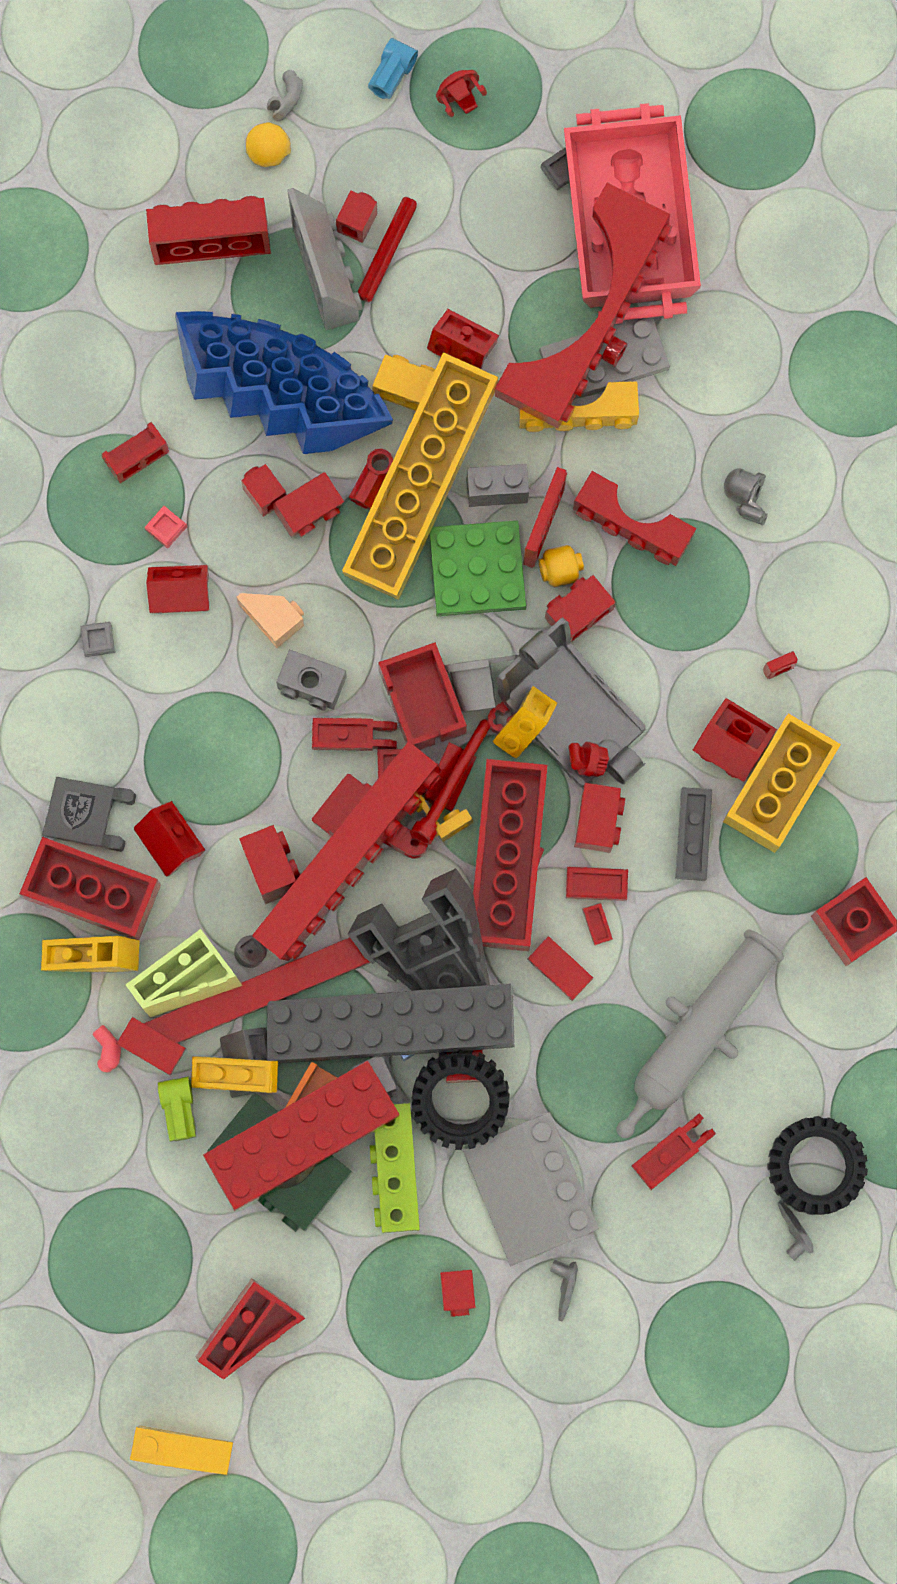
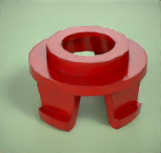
M475 70L457 71L445 78L436 92V99L439 103L445 104L447 107L445 112L448 116H454L450 103L454 101L466 114L478 107L471 91L475 86L482 96L487 95L485 86H480L478 83L479 75Z

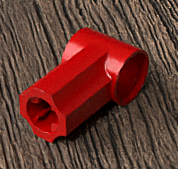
M385 449L371 451L367 458V464L348 497L349 500L364 509H371L393 462L390 452ZM378 460H386L389 463L388 467L383 471L375 470L373 464Z

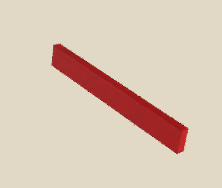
M349 937L241 982L243 986L191 1003L144 1024L179 1044L267 1007L269 1001L284 1000L371 962L362 955Z

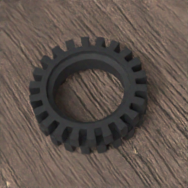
M473 1050L465 1051V1053L455 1051L449 1055L446 1052H441L437 1059L432 1057L428 1060L427 1066L423 1065L418 1077H416L411 1097L412 1112H415L414 1120L416 1124H421L420 1130L424 1135L427 1132L431 1134V1141L434 1143L438 1139L443 1141L442 1147L449 1148V1144H456L455 1150H462L463 1145L467 1144L469 1149L476 1148L477 1142L484 1145L488 1142L489 1136L494 1138L498 1134L499 1127L502 1128L505 1123L510 1099L508 1082L504 1081L503 1071L496 1069V1063L492 1059L487 1062L485 1060L486 1055L480 1052L478 1057L472 1055ZM465 1074L472 1076L486 1088L489 1095V1108L480 1119L472 1123L454 1124L441 1117L434 1108L432 1091L436 1084L449 1075Z
M821 1116L804 1118L786 1127L774 1140V1145L768 1155L770 1157L769 1163H767V1169L770 1171L769 1180L771 1184L773 1183L777 1196L780 1195L786 1205L792 1206L794 1210L809 1215H824L837 1212L850 1205L849 1203L858 1197L860 1189H863L865 1184L864 1177L868 1172V1168L865 1165V1162L868 1161L867 1155H864L862 1150L864 1146L862 1142H858L856 1139L857 1135L853 1130L849 1131L846 1128L847 1125L842 1122L838 1123L834 1121L835 1119L821 1118ZM809 1137H822L830 1140L841 1150L845 1159L846 1169L841 1184L834 1191L826 1195H812L803 1191L796 1185L790 1174L789 1160L794 1147L800 1141Z

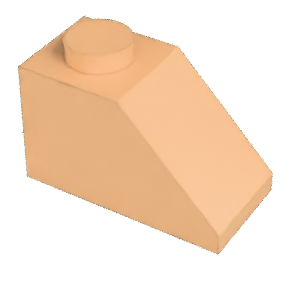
M240 593L236 597L238 605L276 648L281 646L304 626L303 618L301 617L304 615V612L295 601L292 600L289 603L284 596Z

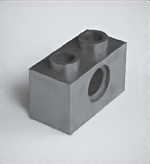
M289 649L276 684L277 688L281 690L280 694L289 699L297 700L300 697L308 700L309 705L316 709L325 711L326 708L334 710L347 675L346 670ZM310 676L316 677L319 683L314 688H306L302 685L304 679Z

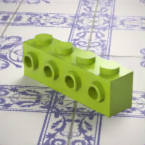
M410 1103L394 1104L400 1114L399 1117L373 1131L375 1132V1145H369L371 1164H377L378 1176L372 1177L373 1196L379 1195L380 1208H374L375 1227H382V1233L420 1230Z

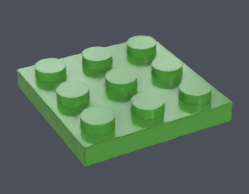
M518 520L432 527L430 545L437 617L526 610Z

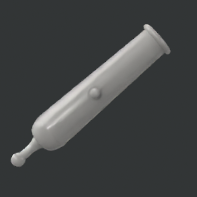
M746 930L744 933L746 939L692 1006L686 1007L675 997L667 998L666 1006L679 1016V1023L639 1071L634 1083V1091L638 1096L637 1103L626 1120L618 1123L616 1127L617 1134L621 1138L632 1136L635 1131V1125L652 1108L663 1110L675 1103L713 1049H719L731 1059L738 1056L737 1048L726 1040L725 1032L774 963L781 962L784 959L783 953L764 936L755 931Z

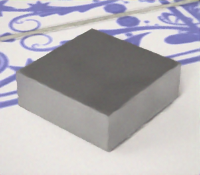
M111 622L80 626L85 657L115 653Z

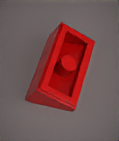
M448 743L439 763V767L442 770L439 776L442 779L431 792L426 791L424 800L432 804L434 803L464 749L453 743ZM476 756L473 757L444 809L453 811L476 761Z

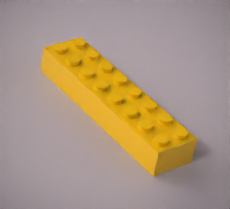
M446 353L442 354L342 569L345 576L397 600L400 599L495 394V387L498 383L497 376Z

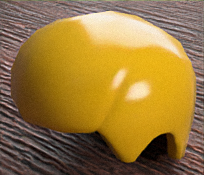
M270 122L258 124L252 128L246 137V153L254 164L261 167L280 165L285 156L291 153L290 138L282 127Z

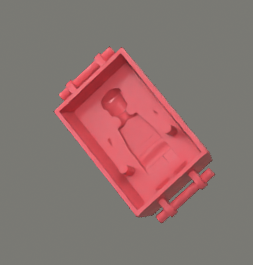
M649 103L639 104V107L608 111L590 109V113L576 114L578 127L564 128L583 301L590 308L603 307L611 287L612 262L609 248L602 231L592 218L593 207L608 182L669 213V225L672 226L666 241H659L655 249L658 255L651 268L645 267L641 275L644 277L641 288L637 294L632 292L627 301L632 304L662 300V304L629 308L623 320L663 316L664 319L673 318V315L687 314L686 302L672 303L671 300L691 297L701 287L681 115L664 117L663 105L649 106ZM618 318L615 324H623V320Z

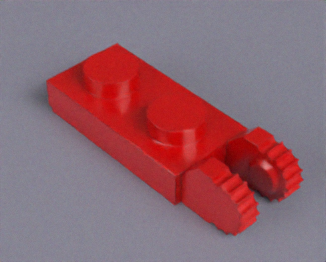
M313 718L312 750L373 751V749H396L397 741L373 739V730L392 732L397 730V722L373 721L371 718Z
M700 1113L682 1128L679 1126L631 1165L650 1190L699 1152L698 1148L716 1134L712 1128L706 1130L694 1143L687 1136L686 1133L692 1128L697 1127L704 1119Z

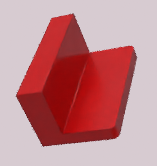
M208 565L148 567L146 584L149 612L208 611Z
M347 774L312 817V822L332 836L372 786L368 783L364 785L351 774Z
M172 801L151 809L134 827V831L165 876L172 875L183 863L199 857L205 851V848Z

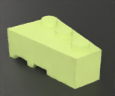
M201 929L126 984V987L150 1018L243 986Z

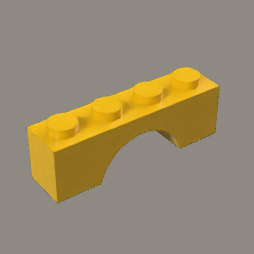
M637 381L608 382L603 394L597 400L587 405L574 406L575 408L567 423L562 421L558 429L518 408L519 429L539 432L544 428H556L558 431H569L573 427H585L587 430H598L603 428V426H615L617 429L631 428L632 425H637L639 418Z

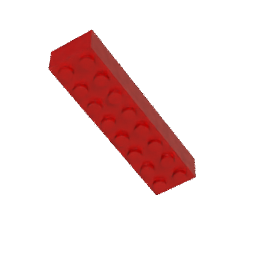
M408 741L253 933L252 937L279 959L289 961L293 958L296 960L305 950L307 945L304 944V941L310 934L315 936L325 925L324 916L329 910L336 911L343 903L345 897L342 894L349 886L354 888L363 878L365 873L362 872V869L368 862L373 864L383 853L384 849L381 846L386 838L389 837L393 840L402 829L403 825L400 822L407 813L412 816L423 802L420 800V796L426 790L431 792L442 779L439 776L442 771L439 765Z

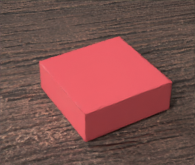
M163 506L144 528L168 549L187 528V524L167 507Z

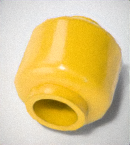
M569 545L547 549L543 553V558L538 559L543 582L548 581L552 587L575 583L579 579V571L584 570L581 553L575 554L573 548Z

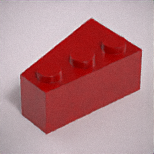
M251 1278L198 1352L196 1359L224 1380L270 1343L279 1339L286 1331L303 1321L305 1317Z

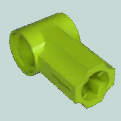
M189 1076L158 1082L161 1108L165 1111L169 1141H180L196 1137L191 1106L193 1104V1094Z

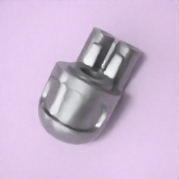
M741 468L734 469L727 475L724 481V492L727 498L741 504L736 507V510L742 518L764 525L768 514L756 504L766 475L760 472L754 475Z

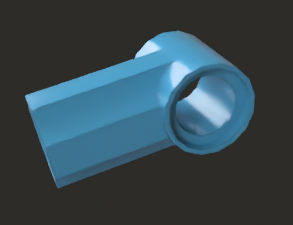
M391 38L384 48L381 63L371 78L368 89L382 99H391L404 74L407 75L412 70L418 57V50Z

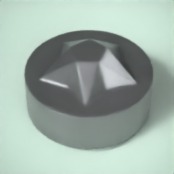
M252 935L240 939L234 949L237 962L246 968L259 966L267 953L266 947L252 937Z

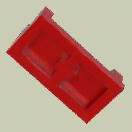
M152 422L146 425V429L110 452L105 451L101 453L102 459L120 484L169 453L166 441Z

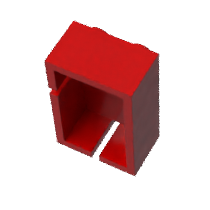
M436 642L378 662L379 673L387 694L390 695V702L405 743L409 741L419 750L435 745V738L439 737L440 742H444L466 734L467 725Z

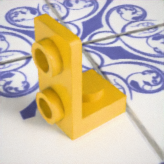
M532 686L526 693L518 711L495 736L493 743L512 757L518 758L548 724L557 702Z
M421 795L420 800L423 802L417 809V813L423 810L427 815L430 808ZM455 809L443 817L445 822L441 825L437 821L436 837L440 836L444 842L472 825L474 822L467 809L461 812L459 809Z

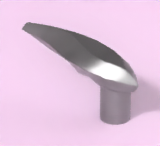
M780 1200L777 1202L780 1212L788 1224L789 1232L797 1240L786 1251L795 1261L805 1251L813 1253V1244L799 1220Z
M554 1260L550 1271L564 1277L560 1287L561 1298L558 1317L559 1321H563L570 1305L578 1267L576 1261L571 1262L568 1266Z

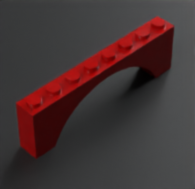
M608 182L593 207L592 218L605 237L612 262L611 287L602 311L591 327L577 341L564 350L536 361L508 363L495 387V397L557 429L562 421L566 423L569 421L575 408L571 405L576 395L579 397L583 395L589 382L585 378L590 369L593 371L597 369L603 357L599 352L604 343L609 345L614 338L617 329L613 327L617 319H624L631 304L627 302L631 293H638L644 281V277L641 275L645 267H652L658 255L655 249L659 241L665 242L672 229V226L669 225V213Z

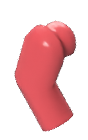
M102 1025L92 1035L102 1046L101 1059L97 1062L98 1068L102 1072L108 1073L120 1063L122 1048L116 1044L118 1040Z

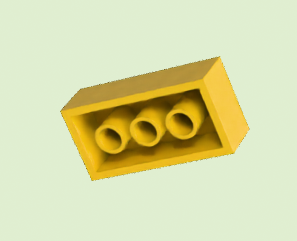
M788 713L723 822L775 853L781 846L841 744Z

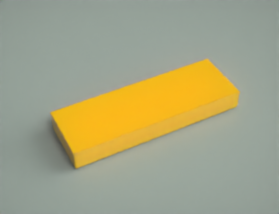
M192 1056L191 1088L277 1093L278 1061Z

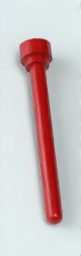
M482 719L479 722L426 817H422L420 821H416L413 825L410 835L420 843L431 845L436 837V822L490 729L488 719Z

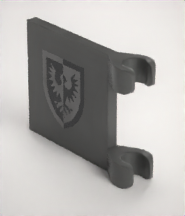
M56 777L42 835L122 852L125 847V840L120 836L105 835L112 802L117 801L133 805L136 800V794L131 789L115 788Z

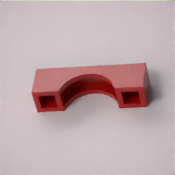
M591 471L574 500L573 509L576 511V514L585 521L591 522L593 520L601 524L602 529L610 535L617 536L619 534L628 539V543L635 549L640 551L646 549L655 554L654 558L662 564L669 565L671 563L677 566L694 537L696 528L671 514L654 523H641L631 519L623 512L617 498L618 485Z

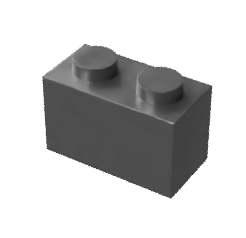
M527 464L467 468L469 507L528 503Z

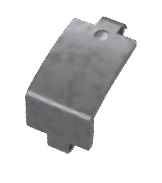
M563 617L546 632L541 630L519 649V657L498 675V695L513 715L518 711L526 693L532 686L557 702L548 724L535 737V740L580 787H584L585 783H589L596 776L587 777L579 775L577 770L571 768L568 749L571 743H579L582 746L588 741L607 748L609 760L606 771L621 784H625L646 764L643 763L635 751L628 747L645 731V725L571 643L569 623Z

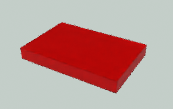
M556 468L525 547L523 565L530 568L536 565L564 493L568 473L565 469Z

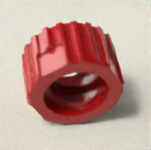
M614 336L611 343L606 346L602 360L613 366L617 365L628 344Z

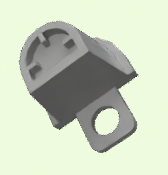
M519 655L444 665L446 672L451 674L461 712L495 708L496 699L491 663L516 660Z

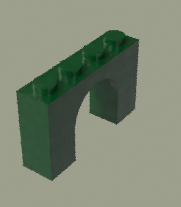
M254 1093L207 1152L279 1111L258 1094ZM331 1155L319 1162L301 1183L288 1188L276 1187L259 1197L257 1201L270 1212L275 1208L282 1212L285 1216L281 1221L295 1232L299 1228L306 1232L353 1172Z

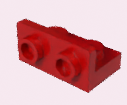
M447 309L432 329L427 349L440 357L443 353H446L482 369L484 360L496 345L499 335Z

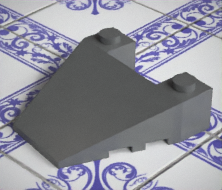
M456 868L430 881L422 897V901L430 913L399 927L381 903L358 914L348 932L349 937L368 961L372 964L377 962L389 972L388 977L395 982L397 980L401 981L411 991L490 985L474 895Z

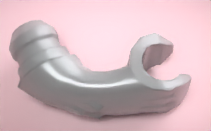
M287 70L283 73L287 94L283 98L273 96L268 100L267 110L278 109L272 114V118L276 121L283 120L291 109L297 105L300 98L303 80L297 77L295 71Z

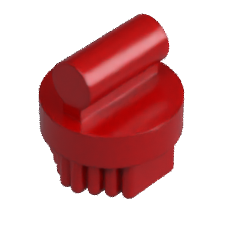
M588 741L582 746L579 743H571L568 746L571 768L577 770L579 775L587 777L604 775L609 760L607 748Z

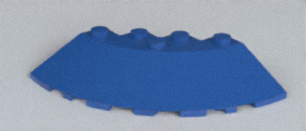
M205 311L175 313L186 377L194 400L223 397L230 418L259 415L266 436L295 433L303 454L333 451L393 423V418L379 394H375L368 386L369 381L363 375L358 376L351 369V364L336 352L330 354L318 347L316 340L304 334L294 335L280 330L281 325L258 319L257 323L242 320L241 315L231 314V318L213 316V312Z

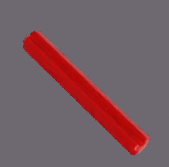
M409 197L402 198L358 289L361 300L365 302L372 301L417 208V202Z

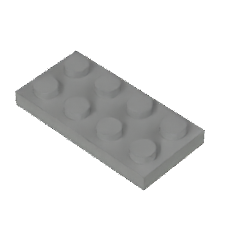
M653 317L627 320L623 324L614 325L613 328L617 329L614 336L628 344L617 365L613 366L601 359L595 371L590 369L585 378L589 382L581 397L604 391L608 382H633L669 370L670 365ZM582 335L540 347L541 358L549 357L564 350ZM604 343L601 351L599 352L600 354L603 355V352L607 344Z

